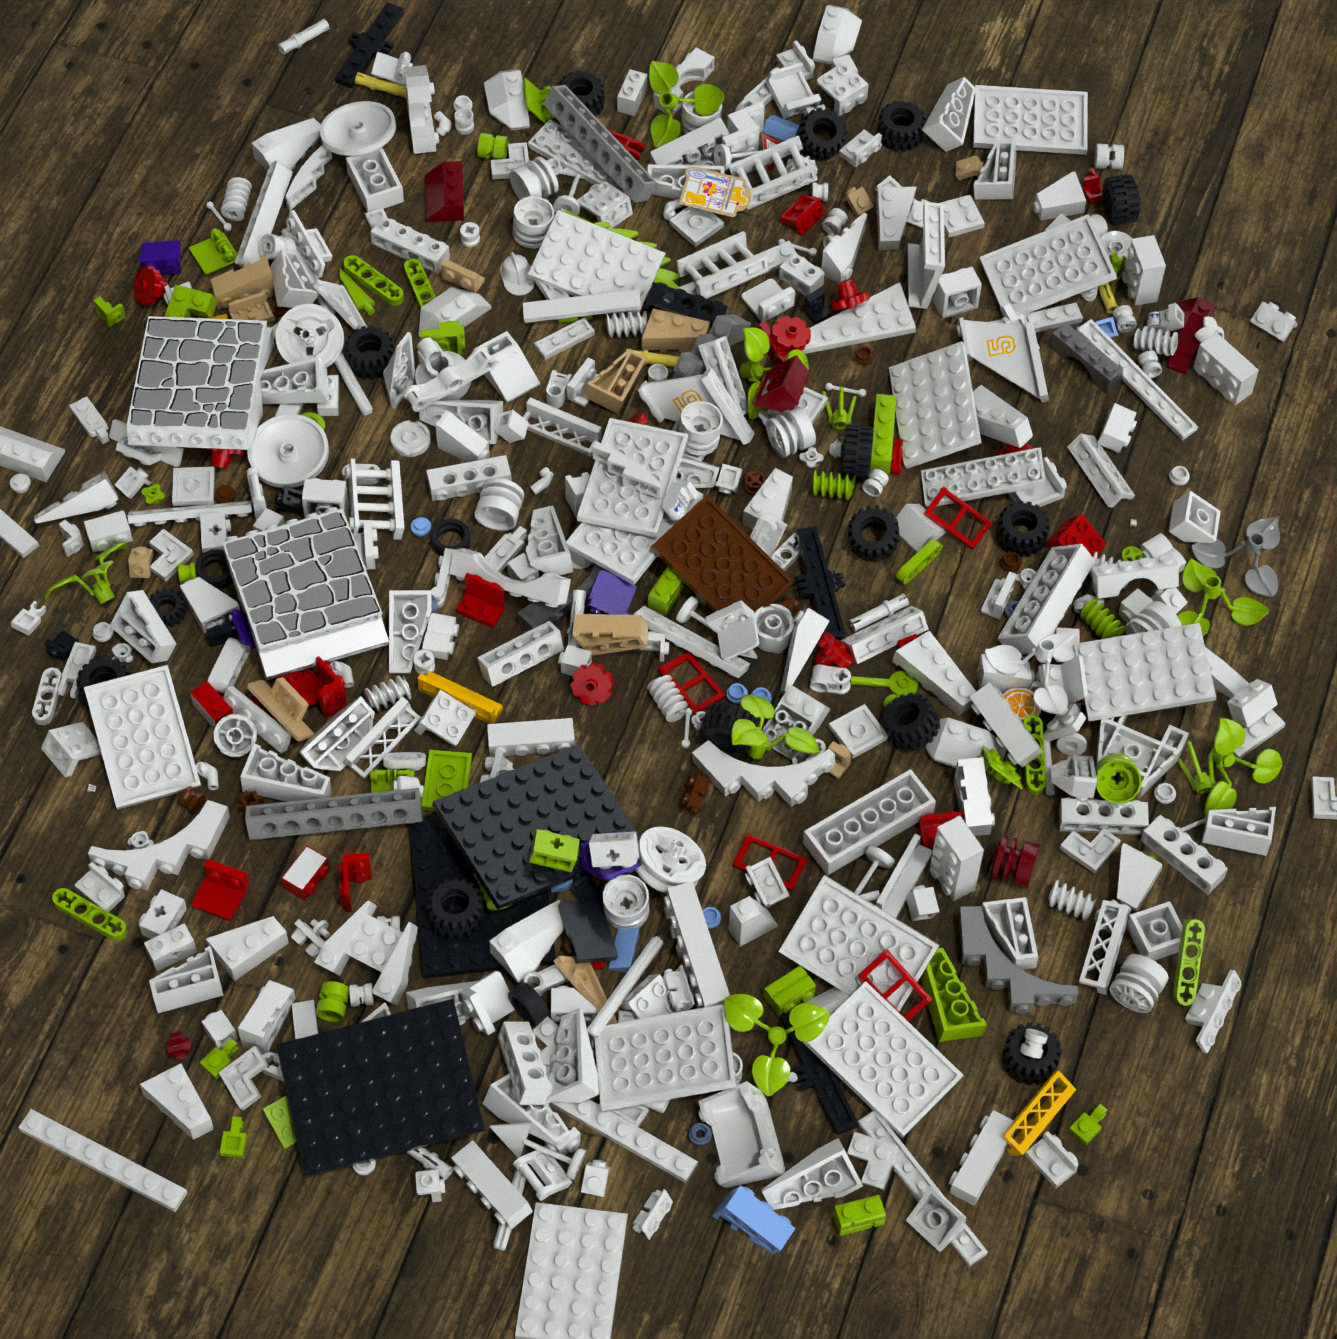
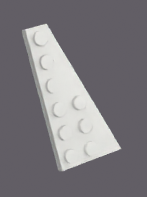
M900 282L870 297L868 301L857 304V307L844 310L809 328L811 329L810 342L801 351L807 354L916 333V326Z

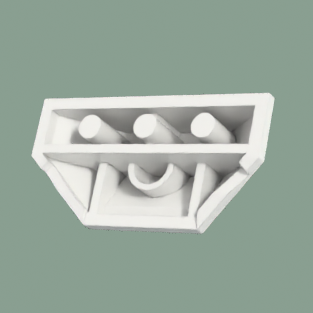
M827 5L818 31L813 61L831 65L832 59L845 56L854 50L862 20L848 8Z
M519 69L500 71L484 82L489 113L498 121L507 125V128L510 130L530 128L528 109L525 106L524 85L521 70Z
M451 287L421 307L418 337L421 339L420 330L440 329V322L459 321L460 326L464 325L465 327L489 311L491 305L478 293Z
M362 697L357 698L334 715L313 737L309 738L300 750V754L314 769L341 771L346 766V755L373 728L375 712Z
M951 718L940 719V729H937V736H933V741L931 743L928 742L925 747L934 761L955 768L957 761L960 759L976 758L979 754L983 755V745L989 750H996L1002 760L1007 750L1006 747L1002 748L998 744L995 736L990 731Z
M1070 755L1067 757V760L1059 761L1050 766V776L1053 784L1069 795L1075 796L1078 800L1094 798L1097 776L1093 756Z

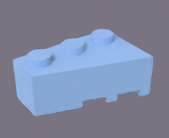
M740 1185L726 1194L712 1216L716 1219H719L721 1216L732 1223L730 1228L735 1231L738 1228L742 1229L750 1235L749 1239L770 1253L775 1254L781 1251L796 1229L791 1225V1221L785 1216L776 1214L770 1204L757 1199L754 1196V1192L747 1187Z

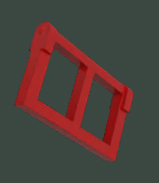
M944 486L924 512L926 517L972 550L993 523ZM944 495L962 508L950 525L932 513ZM966 511L984 524L972 541L954 529Z
M688 651L661 666L658 672L663 676L670 675L669 671L686 661L699 673L695 678L681 686L673 677L671 682H675V688L680 690L679 695H683V700L688 703V706L696 715L699 711H706L709 705L718 703L726 698V694ZM705 680L716 695L696 706L685 691Z
M748 833L732 867L747 873V865L743 864L742 861L751 843L762 846L772 851L770 857L773 863L778 854L798 862L789 883L783 881L786 889L792 892L807 864L808 858Z
M888 949L883 950L882 954L858 975L863 982L866 981L900 1015L902 1014L887 998L904 982L908 981L923 999L903 1016L907 1021L933 999ZM887 958L903 977L883 994L867 976Z

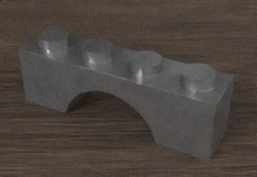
M1063 324L1052 333L1050 348L1063 359L1074 357L1079 360L1089 371L1092 383L1105 394L1110 393L1121 384L1124 370L1069 324Z

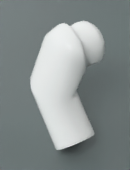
M439 111L434 115L435 120L439 122V127L436 131L441 136H445L446 132L450 131L451 122Z
M680 198L665 204L663 217L666 221H669L676 215V209L684 206L679 203Z
M548 467L540 471L542 478L530 486L536 495L548 487L554 476Z
M1086 594L1076 599L1073 603L1074 611L1080 614L1083 607L1097 597ZM1099 598L1097 604L1104 603V599Z
M332 661L330 665L335 675L339 674L345 682L344 687H353L354 681L350 666L339 661Z
M198 762L196 764L197 772L207 779L208 789L217 790L219 788L217 769L208 763Z

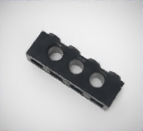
M653 282L644 310L652 312L653 308L708 321L710 322L711 330L718 315H726L728 306L720 301L705 299L702 295L687 293L680 288L668 287L662 282ZM664 298H669L672 302H666ZM683 304H687V305H689L691 308H689V309L684 308V307H683ZM701 311H708L709 315H705Z

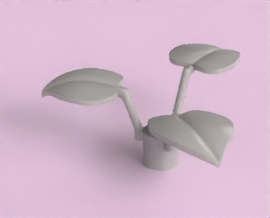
M1277 517L1264 518L1251 523L1246 530L1247 541H1243L1228 553H1225L1226 548L1223 542L1217 538L1214 543L1197 542L1191 546L1192 553L1197 561L1211 569L1223 567L1225 564L1224 557H1229L1244 547L1248 554H1255L1254 569L1248 570L1245 575L1246 586L1255 594L1266 597L1275 596L1278 590L1277 575L1268 565H1262L1258 568V559L1261 549H1274L1279 544L1280 532Z

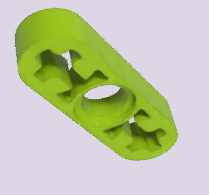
M935 539L930 540L900 568L896 579L904 585L909 583L937 557L943 545Z

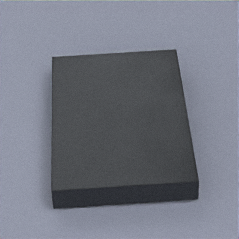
M600 899L559 903L558 908L575 964L612 961L618 958Z

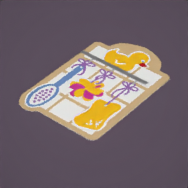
M689 167L685 171L687 178L679 200L681 205L735 217L737 211H743L751 202V192L745 186L746 180L743 178L698 167Z

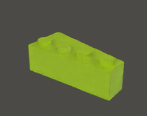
M938 948L920 977L923 989L933 998L928 1003L938 1042L980 1037L987 1024L983 1018L981 1019L977 1012V1006L966 993L965 985L958 979L956 970L943 948Z

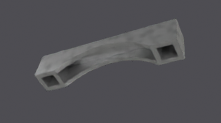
M595 564L585 582L575 589L586 591L585 603L598 572L601 570L607 571ZM573 591L568 593L566 604L558 605V607L546 606V602L543 601L532 602L518 612V624L526 632L548 621L553 625L560 624L566 616L571 614Z

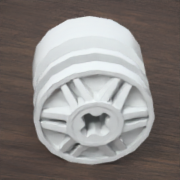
M694 91L687 94L685 98L695 99ZM683 102L681 121L683 133L687 134L720 118L722 115V104L714 114L703 116L696 112L695 103Z
M538 156L533 161L527 162L526 166L521 165L509 173L512 188L519 200L530 196L547 198L550 194L553 195L558 192L559 185L555 173L543 157Z
M535 196L526 197L517 202L514 207L512 235L519 245L532 249L541 247L554 219L552 204L546 199Z
M695 401L688 404L682 410L678 432L688 434L685 451L689 454L697 456L707 455L718 447L723 423L722 413L718 407L705 401Z
M799 406L786 411L784 416L778 414L775 418L771 417L766 420L769 440L775 452L781 458L795 454L797 448L804 450L816 444L815 431L807 413Z
M491 478L486 480L475 509V518L480 524L492 530L509 531L516 526L519 510L524 500V491L516 483L507 479Z
M1153 601L1141 613L1126 623V633L1130 635L1182 625L1178 616L1171 608L1160 601Z
M619 875L606 884L603 891V905L608 923L615 929L640 928L647 921L650 913L649 893L645 883L638 877Z
M1131 954L1127 956L1120 969V973L1116 975L1109 990L1115 1000L1124 1007L1135 1012L1148 1013L1152 1010L1154 1003L1158 999V994L1164 989L1169 977L1165 969L1156 961L1143 955Z

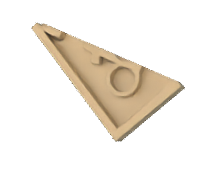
M557 957L554 960L557 967L577 991L596 1008V1013L598 1014L606 1003L607 998L591 962L575 964L574 957ZM615 1015L611 1017L606 1025L618 1023Z

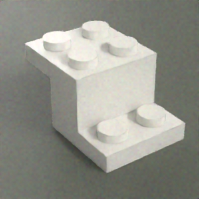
M761 101L728 115L727 130L730 134L722 137V144H726L729 147L731 154L758 151L759 133L763 132L765 106ZM747 157L732 158L731 164Z

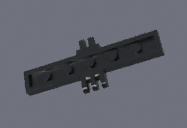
M387 2L366 33L358 34L354 32L351 35L348 44L353 47L354 51L335 77L336 83L353 89L357 73H363L372 59L376 58L377 52L389 55L394 45L385 40L404 14V8Z
M816 526L796 529V537L806 570L805 575H799L794 578L795 583H798L796 585L797 590H801L798 592V595L801 598L813 596L817 613L829 620L823 633L828 632L835 639H843L846 636L835 592L839 591V588L846 586L845 580H842L844 575L843 573L835 574L833 570H828Z
M790 1013L781 1016L785 1030L793 1027L789 1021ZM795 1030L788 1033L803 1064L790 1071V1073L794 1072L796 1075L801 1074L797 1076L798 1079L795 1082L796 1084L804 1082L798 1086L799 1091L801 1092L812 1087L815 1088L837 1135L857 1128L859 1123L837 1080L838 1076L804 1044V1041L797 1039Z

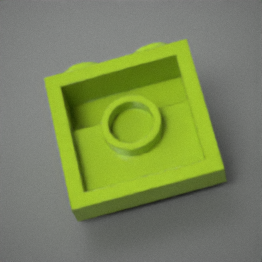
M459 321L440 322V329L420 330L421 340L430 337L438 343L443 351H451L462 356V349H466L464 325L460 326Z

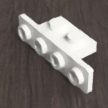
M291 210L286 220L287 228L294 235L295 242L302 249L303 256L307 258L311 270L315 272L317 278L322 277L325 267L324 262L331 261L332 254L318 229L305 230L295 210Z
M117 419L112 421L109 438L118 441L116 450L122 452L124 456L136 458L144 465H151L161 460L174 467L180 466L184 452L183 448L128 445L127 424Z
M1230 969L1222 986L1202 983L1195 1001L1192 1003L1185 1018L1188 1024L1202 1027L1196 1042L1203 1053H1208L1211 1046H1213L1215 1037L1223 1026L1224 1018L1232 1007L1234 997L1241 988V980L1235 970Z

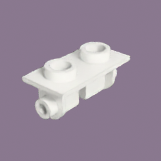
M680 965L676 971L672 969L665 970L663 979L667 990H675L669 993L673 1009H676V1012L690 1010L695 1004L694 995L691 993L688 977L684 972L683 966Z
M665 1189L662 1192L656 1190L651 1193V1196L644 1205V1208L650 1211L645 1212L641 1210L633 1222V1230L638 1233L643 1231L649 1240L659 1228L660 1222L665 1214L669 1212L673 1203Z

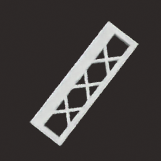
M723 336L698 345L706 370L710 368L714 370L742 415L747 414L748 401L727 337Z
M529 398L526 403L527 412L523 418L528 421L531 416L539 421V423L533 425L528 423L527 430L588 456L592 455V446L595 441L600 442L602 439V428L533 398ZM552 425L556 427L557 431L548 432L544 427ZM571 433L575 438L567 440L563 438L562 434ZM588 440L593 443L589 448L581 446L580 442Z
M1080 434L1068 446V449L1107 506L1113 508L1122 498L1132 500L1135 497L1134 493L1101 445L1097 444V439L1091 435Z
M910 606L842 639L841 643L850 649L854 663L859 664L896 646L898 640L914 634L918 635L929 629L923 611Z
M403 696L345 757V764L364 780L380 764L383 756L390 753L421 720V717L408 707L409 701ZM404 712H407L414 718L410 724H400V717ZM388 729H398L396 739L386 740ZM374 744H384V751L381 754L372 755L371 748ZM360 759H369L370 766L365 772L356 766Z
M914 834L876 902V907L896 919L907 901L906 896L915 887L933 854L932 850L920 845L921 836Z
M1106 900L1102 902L1079 980L1081 984L1096 987L1098 993L1107 994L1129 919V906ZM1107 907L1119 910L1117 917L1110 921L1104 915ZM1109 927L1112 932L1111 937L1102 941L1099 937V931ZM1102 947L1106 953L1105 958L1096 962L1093 952ZM1095 967L1100 973L1098 982L1086 979L1087 972Z

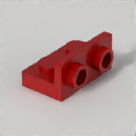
M803 194L779 218L781 223L795 226L798 235H804L825 214L820 198Z
M948 811L944 814L935 815L929 813L921 816L919 831L922 846L928 849L933 848L937 827L958 816H961L963 819V812Z

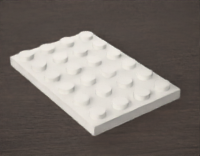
M975 85L973 148L992 149L996 140H1015L1016 150L1087 154L1088 92Z
M557 210L530 268L528 278L575 297L640 289L642 307L664 260L665 253ZM641 309L623 311L625 317H627L628 312H631L633 317H635L636 311H639L640 313Z
M1089 214L980 257L1000 308L1010 303L1014 312L1018 310L1022 315L1117 279Z
M962 341L889 367L893 395L897 396L896 417L899 436L903 440V447H901L903 449V462L907 469L982 443L966 348Z
M609 418L601 443L631 458L652 474L662 484V497L659 499L624 486L622 477L609 473L607 464L595 460L577 514V521L657 537L665 514L662 504L673 482L676 480L688 442V434Z
M698 492L697 498L690 501L685 509L686 513L703 499L702 493ZM665 512L657 537L582 522L565 542V546L621 579L635 585L657 557L650 547L679 520H670Z
M1200 623L1074 644L1075 656H1082L1085 665L1088 696L1084 698L1088 721L1216 700Z
M168 665L84 687L117 810L183 792L188 786L194 788L201 787Z
M824 875L779 952L851 996L864 983L858 975L881 955L883 950L888 949L918 982L938 949L939 944ZM886 958L867 977L884 994L903 976ZM906 981L887 999L900 1012L914 988Z
M866 981L829 1016L826 1028L816 1039L804 1042L818 1058L901 1138L964 1076Z
M725 1004L606 1025L599 1036L594 1037L602 1111L737 1087L730 1026L726 1019Z
M536 1202L515 1339H611L628 1214Z

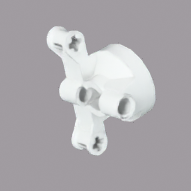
M425 338L417 345L419 365L415 373L416 385L409 386L404 391L403 396L406 400L410 401L415 412L423 410L438 400H459L467 393L471 381L491 371L496 366L497 360L490 356L488 348L484 345L477 347L465 360L457 353L443 351L432 338Z

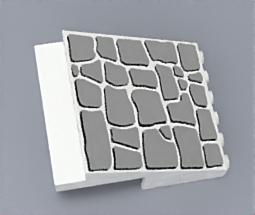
M148 316L126 426L128 445L249 450L263 416L260 378L274 347L273 327H267V321Z
M330 508L321 515H317V513L305 516L306 519L300 521L292 519L286 521V525L279 527L277 524L270 525L265 528V531L258 532L253 530L247 532L244 537L232 536L225 539L226 542L222 543L242 612L246 613L266 681L281 675L315 667V658L318 656L323 661L332 662L383 647L389 643L381 618V608L343 508Z

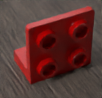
M1083 514L1068 518L1045 543L1049 550L1052 547L1083 544L1092 557L1095 551L1098 555L1106 546V542Z
M466 573V594L456 608V613L494 629L505 611L504 589L495 582L491 583L478 575Z
M318 656L315 658L318 678L325 684L318 691L321 714L327 719L347 705V693L344 690L345 682L339 674L335 675L330 663L327 660L323 661Z
M308 668L278 677H283L309 704L308 707L320 703L318 691L325 684L311 669Z
M369 852L343 854V862L339 863V874L341 876L340 896L342 905H346L347 912H352L351 881L363 883L367 880H372Z
M207 858L204 864L206 877L191 903L192 907L231 921L250 886L248 874Z

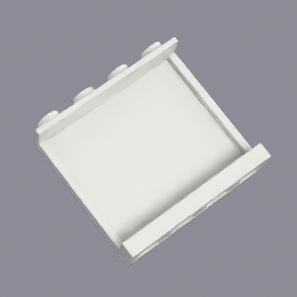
M924 202L923 239L921 244L908 243V306L927 309L945 267L944 204Z

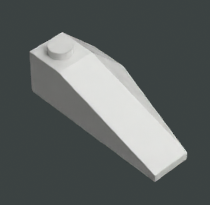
M863 213L854 220L850 229L845 228L842 231L841 237L836 235L823 250L821 269L825 272L824 276L839 283L845 279L848 280L852 275V268L866 228V213Z
M683 455L676 480L691 481L695 488L714 487L719 467Z
M104 471L83 483L79 492L68 493L63 498L62 503L57 501L36 514L34 520L37 524L98 511L103 508L109 509L117 504L116 501L119 500L118 495Z
M477 981L427 987L406 992L408 1010L454 999L459 1023L462 1025L472 1015L466 1010L463 1004L464 999L460 992Z

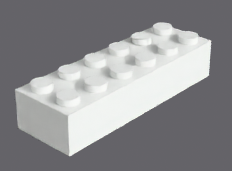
M1083 544L1051 548L997 639L1002 645L1013 646L1021 654H1030L1033 648L1037 649L1041 639L1054 634L1057 625L1064 617V613L1073 602L1074 596L1081 588L1084 579L1091 571V567L1095 562V559Z
M910 769L805 830L803 844L828 876L865 854L869 846H879L918 823L921 816L934 813L936 801Z
M693 881L668 887L667 896L664 897V913L666 919L671 920L670 932L672 938L677 939L678 945H676L678 957H683L684 964L682 966L685 974L689 977V987L697 1002L695 1003V1009L724 1004V999L730 996Z

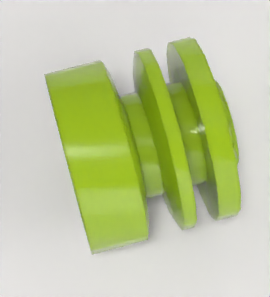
M1113 753L1103 757L1097 763L1095 768L1097 776L1096 788L1101 797L1114 804L1127 803L1136 797L1140 791L1142 781L1141 774L1134 760L1127 755ZM1116 772H1119L1120 776H1122L1118 778V781H1115L1113 777L1116 775Z

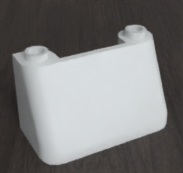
M746 1081L735 1088L724 1090L698 1101L700 1119L711 1126L721 1163L720 1166H717V1172L714 1174L719 1185L729 1188L775 1178L785 1173V1166L769 1106L761 1090Z

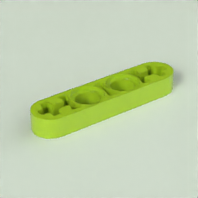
M351 255L344 259V270L348 275L392 306L402 304L404 294L399 286L357 256ZM370 273L372 274V276L369 278H363L362 274ZM378 283H384L386 285L384 288L381 289L376 287Z
M412 258L404 263V271L421 310V307L436 297L421 262ZM410 267H414V269H416V274H414L412 268ZM417 280L424 281V284L418 286L415 285L414 282ZM422 295H429L431 298L422 300L420 297Z
M1028 715L1023 721V727L1030 732L1043 753L1033 759L1040 763V768L1033 769L1029 766V763L1024 766L1025 787L1030 794L1039 795L1046 786L1043 723L1037 715ZM1030 722H1033V724L1036 726L1034 729V734H1031V726L1029 725ZM1034 775H1037V784H1040L1038 788H1035L1034 784H1032Z
M60 888L53 893L52 900L58 910L113 941H120L126 937L127 927L122 919L66 888ZM66 896L68 902L62 900L61 902L59 901V898H64ZM84 905L87 907V910L82 914H78L75 912L76 907ZM98 915L105 917L101 924L93 922V919ZM120 926L121 931H116L114 933L112 927L117 929Z
M1197 919L1186 920L1181 932L1173 998L1177 1004L1184 1006L1192 1004L1196 998L1205 934L1204 924ZM1190 926L1198 927V931L1193 933L1189 931ZM1187 938L1197 939V942L1187 941ZM1189 945L1195 947L1196 952L1193 957H1188L1185 953ZM1190 967L1192 969V977L1186 980L1183 978L1182 972L1184 968ZM1181 982L1191 983V985L1185 987L1181 985ZM1180 993H1188V998H1184L1183 1001V998L1180 997Z

